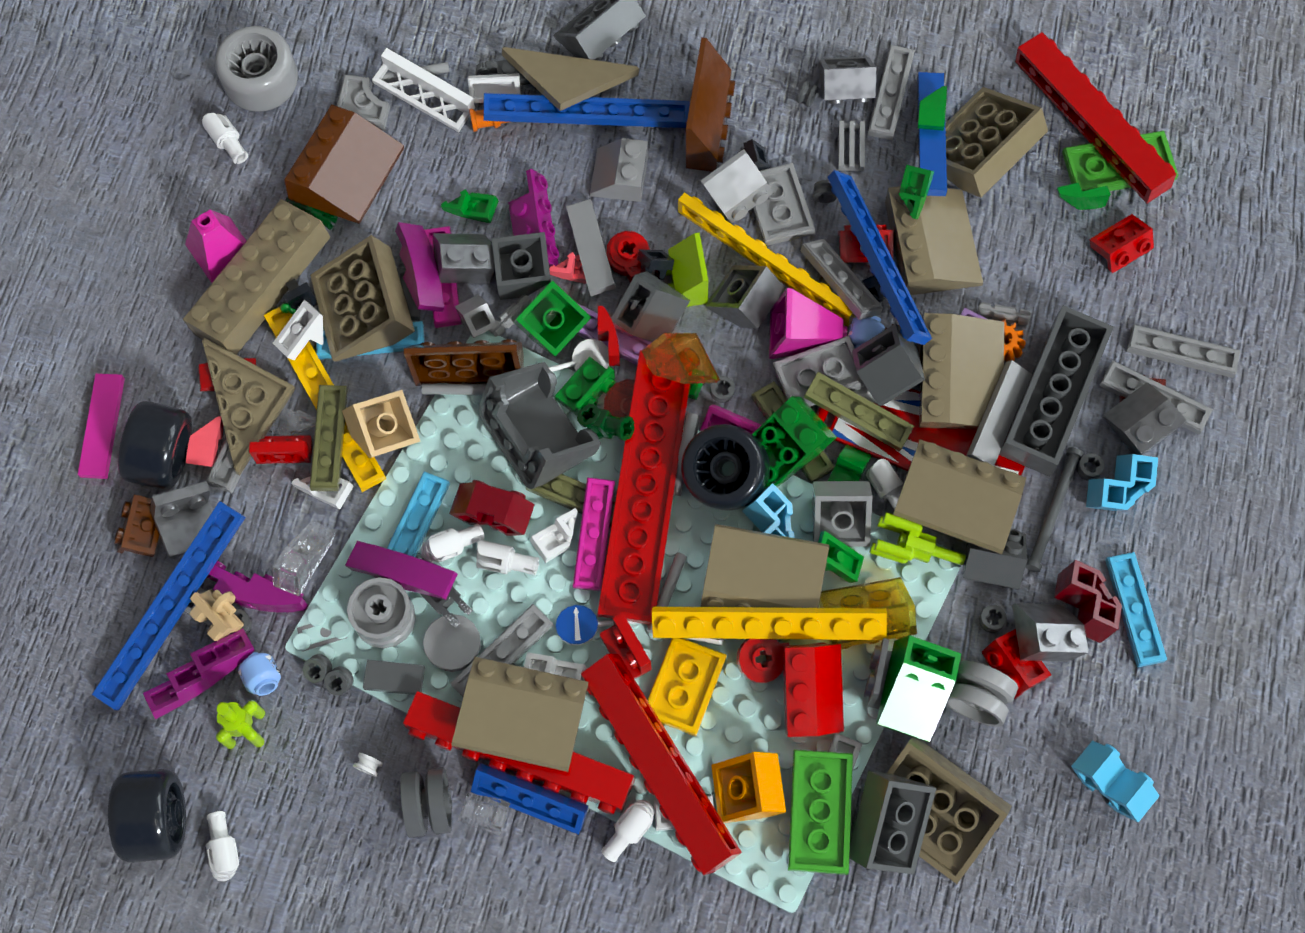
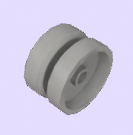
M378 577L366 580L357 586L349 597L347 606L349 622L362 641L372 647L385 649L397 646L406 640L414 629L416 620L414 605L403 587L392 579Z
M964 660L959 663L956 678L957 684H954L946 705L970 720L988 726L1001 727L1009 712L1005 704L1012 703L1019 687L1009 676L992 667Z

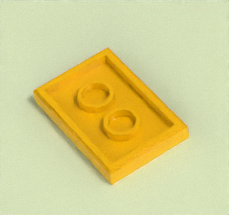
M683 638L671 639L648 697L649 704L662 724L697 736L725 663L726 654Z

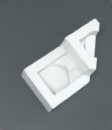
M310 477L302 480L296 478L291 483L299 490L338 509H341L354 487L349 481L340 478L339 491H311Z
M576 508L556 518L553 525L531 536V544L545 563L569 549L578 512Z

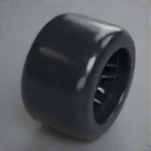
M149 401L138 403L127 419L118 454V471L120 476L125 481L156 489L167 490L174 487L184 469L189 438L192 435V419L189 413L180 408Z
M720 424L700 431L690 440L683 453L681 472L687 489L699 502L715 509L737 510L749 505L763 492L769 480L770 462L764 446L753 434L734 425ZM732 461L735 465L734 473L730 476H725L722 472V467L726 462Z
M155 769L127 772L118 776L113 782L108 801V827L114 852L122 861L135 863L166 860L175 857L181 851L186 833V804L182 784L179 777L173 771Z

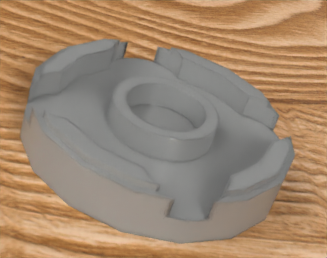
M455 615L460 623L456 628L444 616L432 622L426 630L423 640L424 651L430 662L437 668L448 672L467 668L473 662L474 657L478 655L481 648L479 631L472 621L460 615Z

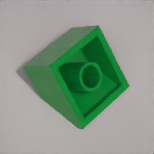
M552 280L515 319L514 324L532 341L555 357L592 317Z

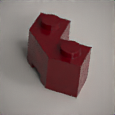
M473 480L469 483L459 484L449 514L469 525L487 524L507 536L525 535L535 504L526 500V496L521 492L507 491L489 486L479 480Z
M1074 560L1058 574L1054 598L1079 608L1077 619L1084 624L1086 637L1101 643L1119 629L1122 605L1116 596L1112 597L1104 585L1106 579L1100 570Z

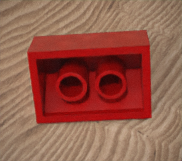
M841 644L782 645L785 733L787 737L821 736L844 732Z

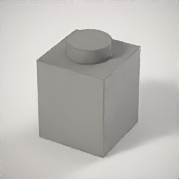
M479 295L455 306L465 329L473 338L497 326L487 302Z

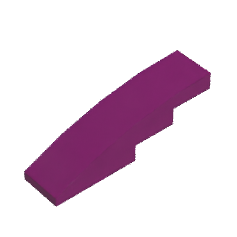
M398 222L395 232L402 244L399 255L406 268L403 279L418 309L443 312L444 302L438 269L424 228L421 225Z
M361 541L356 542L345 564L352 571L372 575L375 578L392 579L405 590L445 600L458 575L455 571L425 560Z
M242 628L190 653L193 661L166 673L169 681L144 692L143 695L154 718L157 719L209 689L251 655L255 650L244 629Z

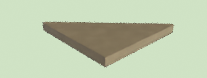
M508 47L502 48V56L560 111L639 75V68L632 65Z
M204 338L202 343L235 472L240 476L252 457L249 453L250 442H258L260 439H264L295 391V386Z

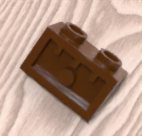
M134 494L129 502H124L121 511V517L125 518L123 528L118 527L114 543L118 544V553L128 551L149 557L155 555L159 532L150 512L151 498Z

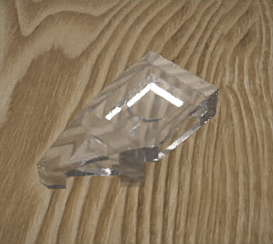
M284 407L268 432L278 436H295L314 427L316 417L300 410L295 412Z

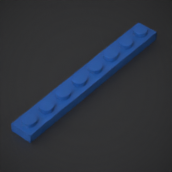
M484 93V121L686 128L690 101L590 97L560 111L544 95Z
M834 170L827 177L832 186L831 190L841 204V211L847 217L851 225L850 229L861 245V252L867 257L870 271L877 278L881 286L880 291L886 297L891 307L890 312L897 319L901 327L900 332L902 336L909 342L925 345L932 337L852 176Z
M218 502L94 690L93 696L112 709L120 710L191 602V596L198 591L246 518L225 503Z

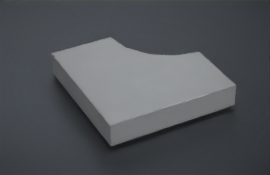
M344 75L337 106L357 113L379 129H385L390 110L389 103L379 100L373 95L370 78Z

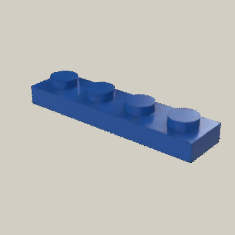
M481 763L476 769L471 792L578 835L582 830L589 807L586 804Z

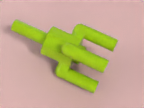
M887 512L884 517H879L877 527L899 533L900 535L897 545L878 539L876 543L871 544L869 553L902 564L913 559L928 563L931 556L959 565L964 564L965 554L936 546V537L921 532L923 529L922 525Z
M248 701L243 707L236 702H220L217 705V723L223 727L216 734L218 742L227 749H232L236 745V741L232 736H244L255 747L259 748L264 745V738L252 728V716L257 719H262L265 716V710L256 701Z

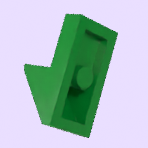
M846 444L837 458L836 465L828 481H860L872 455Z
M821 531L818 543L829 544L825 571L833 572L848 583L858 582L864 556L828 532Z

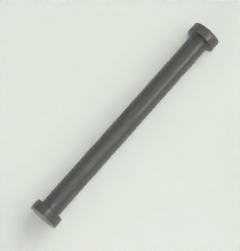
M1069 447L1066 452L1068 458L1030 559H1027L1025 568L1030 571H1041L1042 565L1040 562L1078 460H1081L1084 455L1080 449Z

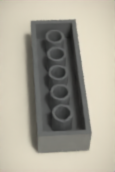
M1063 305L1036 362L1032 377L999 453L1000 456L1050 477L1062 457L1114 326Z

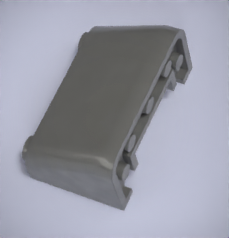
M545 362L489 377L479 403V414L482 422L524 485L529 489L543 486L593 456L601 445L597 434L591 429L585 428L577 432L552 395L555 391L557 379Z

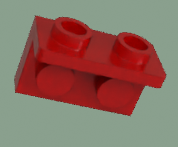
M1133 214L1089 239L1090 247L1107 259L1108 270L1111 273L1127 266L1154 248L1153 228Z
M844 225V231H838L839 257L844 263L868 262L867 257L860 250L861 245L857 237L850 229L851 225ZM876 225L893 259V230H887V225Z
M310 435L265 436L264 439H260L258 442H250L249 453L256 464L311 463L312 438Z
M621 613L613 617L614 625L602 631L600 638L610 654L620 655L631 675L636 679L652 670L651 661L625 615Z
M1016 629L995 639L982 651V655L992 668L1004 673L1017 683L1019 688L1014 699L1051 676V673L1042 661L1020 660Z

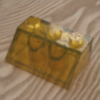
M901 577L821 591L820 608H887V639H900L908 635L917 634L915 604ZM829 640V643L841 644V649H848L851 646L866 643L876 644L882 640Z

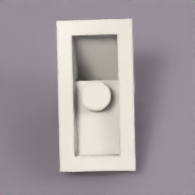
M305 300L273 342L287 358L292 360L296 359L310 339L323 345V316Z

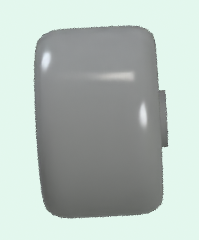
M249 26L238 29L221 42L216 52L215 69L220 83L228 98L235 105L245 110L263 112L275 109L285 103L296 88L298 70L290 47L286 40L272 29L262 26Z

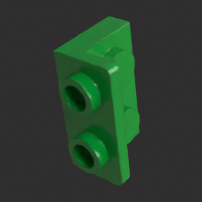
M589 357L555 395V400L577 416L584 406L588 404L597 405V399L603 393L607 394L615 384L614 369L611 367L606 369Z

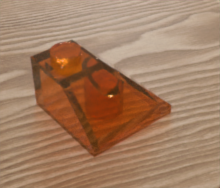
M664 333L642 350L646 359V365L653 375L683 384L717 383L720 380L697 333Z

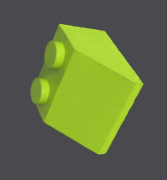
M699 232L692 234L668 249V255L674 259L673 270H667L666 276L671 275L672 283L668 285L690 299L687 307L708 303L709 280Z

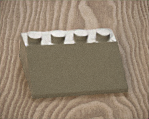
M982 87L945 123L947 179L961 190L981 198L1048 132L1042 108Z
M901 186L888 188L885 200L890 230H893V245L899 273L910 295L983 286L963 191L947 188L946 196H927L919 218L913 219L905 202L899 196Z
M370 235L310 275L319 311L323 316V326L333 361L337 362L394 345L415 332L391 247L374 236Z
M924 313L922 319L932 339L925 345L921 344V365L925 380L920 383L919 428L978 429L1004 368V322L956 314Z
M919 440L893 515L1002 554L1022 497L1026 477L995 467L987 462L970 458L962 453L945 449L934 443Z
M715 524L700 607L818 608L829 544Z
M474 657L451 746L568 772L589 682Z
M912 737L887 773L936 788L919 857L958 884L1007 817L1012 806L922 740Z

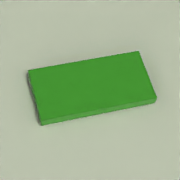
M1158 131L1141 134L1140 136L1148 144L1155 147L1158 155L1165 162L1173 166L1176 180L1179 175L1165 132ZM1089 143L1063 148L1062 154L1071 184L1079 182L1082 191L1102 186H1108L1109 191L1132 188L1094 148L1093 144Z
M807 750L793 751L788 871L849 874L853 754Z

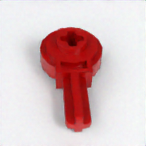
M623 231L610 239L607 244L606 254L612 270L620 275L627 276L631 283L634 276L639 274L641 270V263L637 260L639 250H650L642 235L634 231Z
M746 639L740 645L737 652L739 671L745 678L753 682L767 683L775 680L783 671L782 645H789V642L779 643L776 639ZM760 654L765 655L766 661L758 663L755 661V657L760 656Z

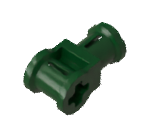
M588 404L578 412L577 421L579 424L591 429L597 434L599 439H612L613 436H617L620 440L626 441L634 433V420L630 416H613L608 410L599 409L594 404Z

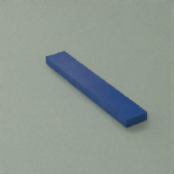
M918 72V114L920 101L944 86V73ZM945 126L943 131L918 128L919 168L934 171L927 196H946Z

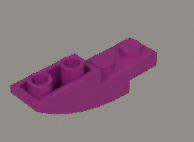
M217 561L206 577L216 582L213 591L219 590L222 594L232 592L236 597L234 604L246 608L279 613L305 611L308 607L302 598L304 596L303 593L290 586L287 590L279 586L280 582L268 574L261 577L254 573L252 578L249 579L238 571H235L234 574L225 570L226 566Z

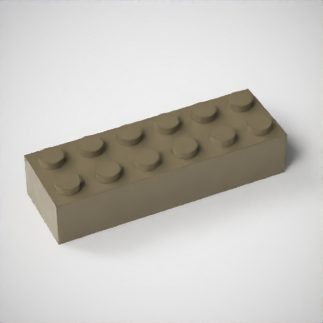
M281 199L183 318V321L193 334L202 340L206 338L237 355L265 320L264 315L272 311L283 295L289 290L286 283L293 279L297 280L331 238L322 221Z

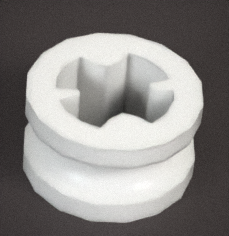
M359 753V761L354 763L353 767L368 775L377 777L376 769L381 767L383 763L371 756Z

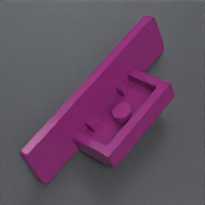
M529 169L526 171L529 193L508 202L513 236L545 232L549 267L553 265L556 267L559 265V251L554 237L555 227L551 218L552 207L548 200V183L542 174Z

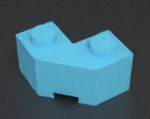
M1136 454L1117 456L1114 480L1103 478L1088 481L1086 507L1110 511L1128 510L1140 496L1156 486L1158 458Z
M772 483L747 505L742 512L761 532L794 538V531H791L790 517L793 515L792 503Z
M1092 740L1073 763L1072 769L1082 783L1092 792L1097 789L1103 796L1108 798L1110 801L1107 804L1116 812L1139 822L1159 797V794L1153 787L1154 781L1141 771L1136 773L1127 769L1119 758L1120 753L1109 744L1102 745Z

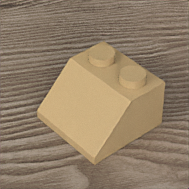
M403 390L363 401L342 410L351 437L369 458L420 442Z

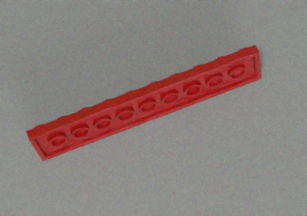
M640 350L629 415L634 420V433L630 439L625 441L598 607V617L613 619V617L623 613L627 621L652 624V608L657 607L693 358Z

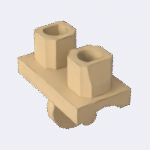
M211 589L202 594L195 592L191 596L190 600L194 605L189 614L195 621L205 622L209 619L212 622V625L207 630V634L214 641H218L244 626L234 614L236 609L232 604L236 597L232 592L222 594L219 590L213 591Z

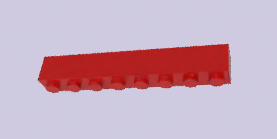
M1041 32L1018 47L1015 63L1080 133L1095 146L1094 148L1146 204L1172 188L1176 177L1173 166L1165 162L1158 155L1155 147L1148 144L1140 136L1138 129L1131 126L1124 119L1121 111L1114 108L1107 101L1104 93L1097 90L1090 83L1087 75L1081 73L1074 66L1071 58L1065 56L1057 48L1054 40Z
M606 654L581 673L583 679L589 682L587 691L598 701L600 705L599 711L602 716L612 724L615 729L614 735L618 742L626 747L630 754L629 760L637 770H640L645 779V787L659 801L662 815L673 824L678 841L687 847L694 867L699 872H702L703 875L714 873L742 853L620 655Z
M419 691L416 692L403 722L404 726L409 730L408 734L420 740H424L425 737L436 740V746L451 751L452 747L463 751L462 756L473 761H478L479 758L490 761L488 766L502 772H505L506 768L517 772L515 775L517 778L532 783L533 779L544 783L543 787L555 793H559L561 789L571 793V799L586 804L588 800L599 804L597 808L605 813L614 815L615 811L623 812L635 782L634 775L575 752L572 753L569 771L566 772L451 746L460 707Z

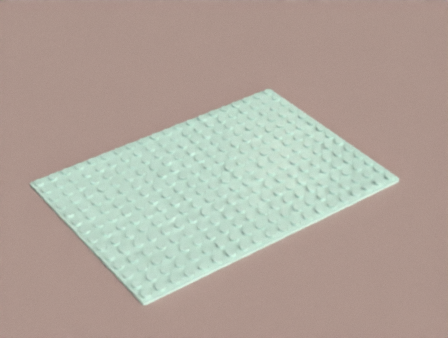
M486 331L475 338L470 335L466 343H474L478 340L494 343L506 339L499 335L495 337L490 331ZM522 347L524 367L545 362L548 367L559 365ZM565 368L553 372L557 379L555 391L552 395L554 399L555 395L574 375L575 371ZM611 389L607 394L603 393L597 399L598 403L596 406L599 409L608 410L613 416L624 417L630 415L632 402L630 397ZM434 395L416 426L420 442L403 447L388 472L386 480L382 482L285 645L289 653L304 661H307L316 654L326 656L332 664V670L340 666L347 668L352 673L354 679L352 686L406 714L415 695L363 689L367 660L424 665L425 673L422 693L461 708L463 697L450 683L463 670L448 672L439 669L430 662L424 651L423 640L426 630L432 622L443 615H440L420 593L405 590L415 609L416 620L414 629L408 638L397 646L385 649L370 646L362 641L349 622L347 606L349 597L356 587L366 580L374 579L375 577L352 571L345 564L357 541L384 548L388 547L424 471L448 480L450 486L423 543L430 536L444 530L453 528L456 531H460L473 526L449 514L460 483L479 480L489 486L507 491L521 492L526 496V500L535 504L525 535L507 536L487 524L480 526L484 532V541L512 546L515 553L539 557L536 575L511 570L508 574L477 568L478 542L465 546L462 553L458 556L442 562H433V564L455 571L458 574L453 587L461 594L460 598L473 611L469 615L464 613L456 602L450 605L447 610L455 615L466 617L473 622L479 631L481 648L476 657L490 646L532 604L554 626L527 652L553 656L561 661L584 664L587 668L604 655L610 654L600 638V633L611 626L598 627L594 638L588 643L579 646L569 645L562 641L557 634L556 620L559 614L570 606L581 605L591 609L596 615L597 621L613 620L597 616L601 591L573 588L582 514L577 513L569 549L545 563L531 544V536L553 525L556 518L571 511V509L526 490V486L480 418L479 403L482 395ZM556 401L577 432L587 428L579 424L574 413ZM613 436L612 439H599L601 445L596 454L563 474L584 484L587 483V477L615 481L613 496L616 497L625 441L620 440L617 436ZM732 461L726 462L722 467L723 474L730 476L734 473V463ZM793 475L777 488L792 503L793 515L790 517L791 531H794V538L813 542V484ZM684 483L681 496L673 495L658 599L676 553H681L686 556V560L668 607L701 606L715 524L761 532L742 512L745 507L737 510L711 508L695 499ZM872 513L870 547L878 539L897 545L900 534L877 527L880 516ZM609 527V532H608V540H607V548H606V556H605L604 570H605V564H606V558H607V552H608V545H609L611 527ZM936 543V546L946 548V547H944V546H942V545ZM421 547L416 555V558L419 559L423 558L421 556ZM850 547L864 556L858 582L848 583L833 572L825 571L818 608H887L888 651H892L894 641L908 635L926 640L961 565L931 556L928 563L913 559L902 564L869 553L870 547ZM308 624L315 626L302 630V633L298 634L297 627ZM630 624L651 661L652 670L635 679L648 700L672 638H653V634L647 631L649 624ZM321 628L330 630L331 635L328 637L321 636ZM335 637L338 639H342L323 646L306 650L309 648L311 644L318 643ZM683 638L724 653L727 657L697 736L663 724L667 733L707 796L713 795V806L716 811L717 805L712 764L751 752L778 753L786 813L775 816L724 823L742 853L718 869L714 874L789 913H794L814 873L788 871L793 751L828 752L835 733L821 736L787 737L785 733L783 671L775 680L767 683L753 682L745 678L737 665V652L740 645L746 639H723L722 645ZM776 639L779 643L789 642V645L821 642L841 644L844 732L837 734L862 743L852 771L853 793L884 728L876 724L879 709L867 707L869 698L864 697L870 673L874 674V670L869 669L872 652H874L875 645H881L882 640ZM527 652L513 665L524 667ZM760 654V656L755 657V661L762 663V661H766V656ZM587 691L573 752L632 774L635 777V782L622 813L615 811L614 815L605 813L597 808L599 804L589 800L586 805L589 806V809L614 822L637 800L650 802L654 809V800H657V798L645 787V779L640 770H637L629 760L630 754L626 747L618 742L614 735L615 729L612 724L602 716L599 711L600 705L598 701ZM560 789V794L570 798L571 793ZM654 810L652 825L643 837L691 861V854L687 847L683 846L675 835L676 830L656 831Z

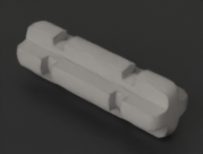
M522 295L516 300L517 304L513 303L498 317V321L495 320L497 326L489 330L495 337L506 332L504 329H509L514 324L515 319L530 305L532 300L527 295Z
M985 302L979 304L977 314L987 319L988 317H992V320L996 321L1005 319L1007 323L1017 321V324L1025 326L1029 324L1031 318L1030 310L1020 308V311H1017L1015 307L997 304L993 307L991 303Z

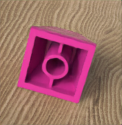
M208 210L191 221L185 245L210 282L213 283L245 244L246 239L229 216Z
M787 288L770 310L769 359L793 356L847 336V326L843 325V318L794 289Z

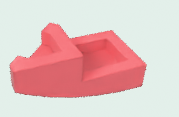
M573 252L567 255V259L556 267L553 265L549 268L550 275L587 284L579 255L575 256Z
M221 416L216 417L190 436L186 455L187 464L213 467L217 458L218 441L223 436L224 425Z

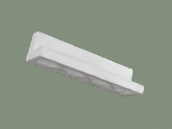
M386 48L381 55L383 65L372 79L373 83L459 133L470 117L469 109H475L473 97ZM390 70L397 74L399 81L387 83L381 79ZM414 84L419 87L420 94L409 96L404 93L403 86ZM435 96L440 99L442 106L430 108L426 106L424 99ZM458 109L463 114L456 123L447 118L446 111Z

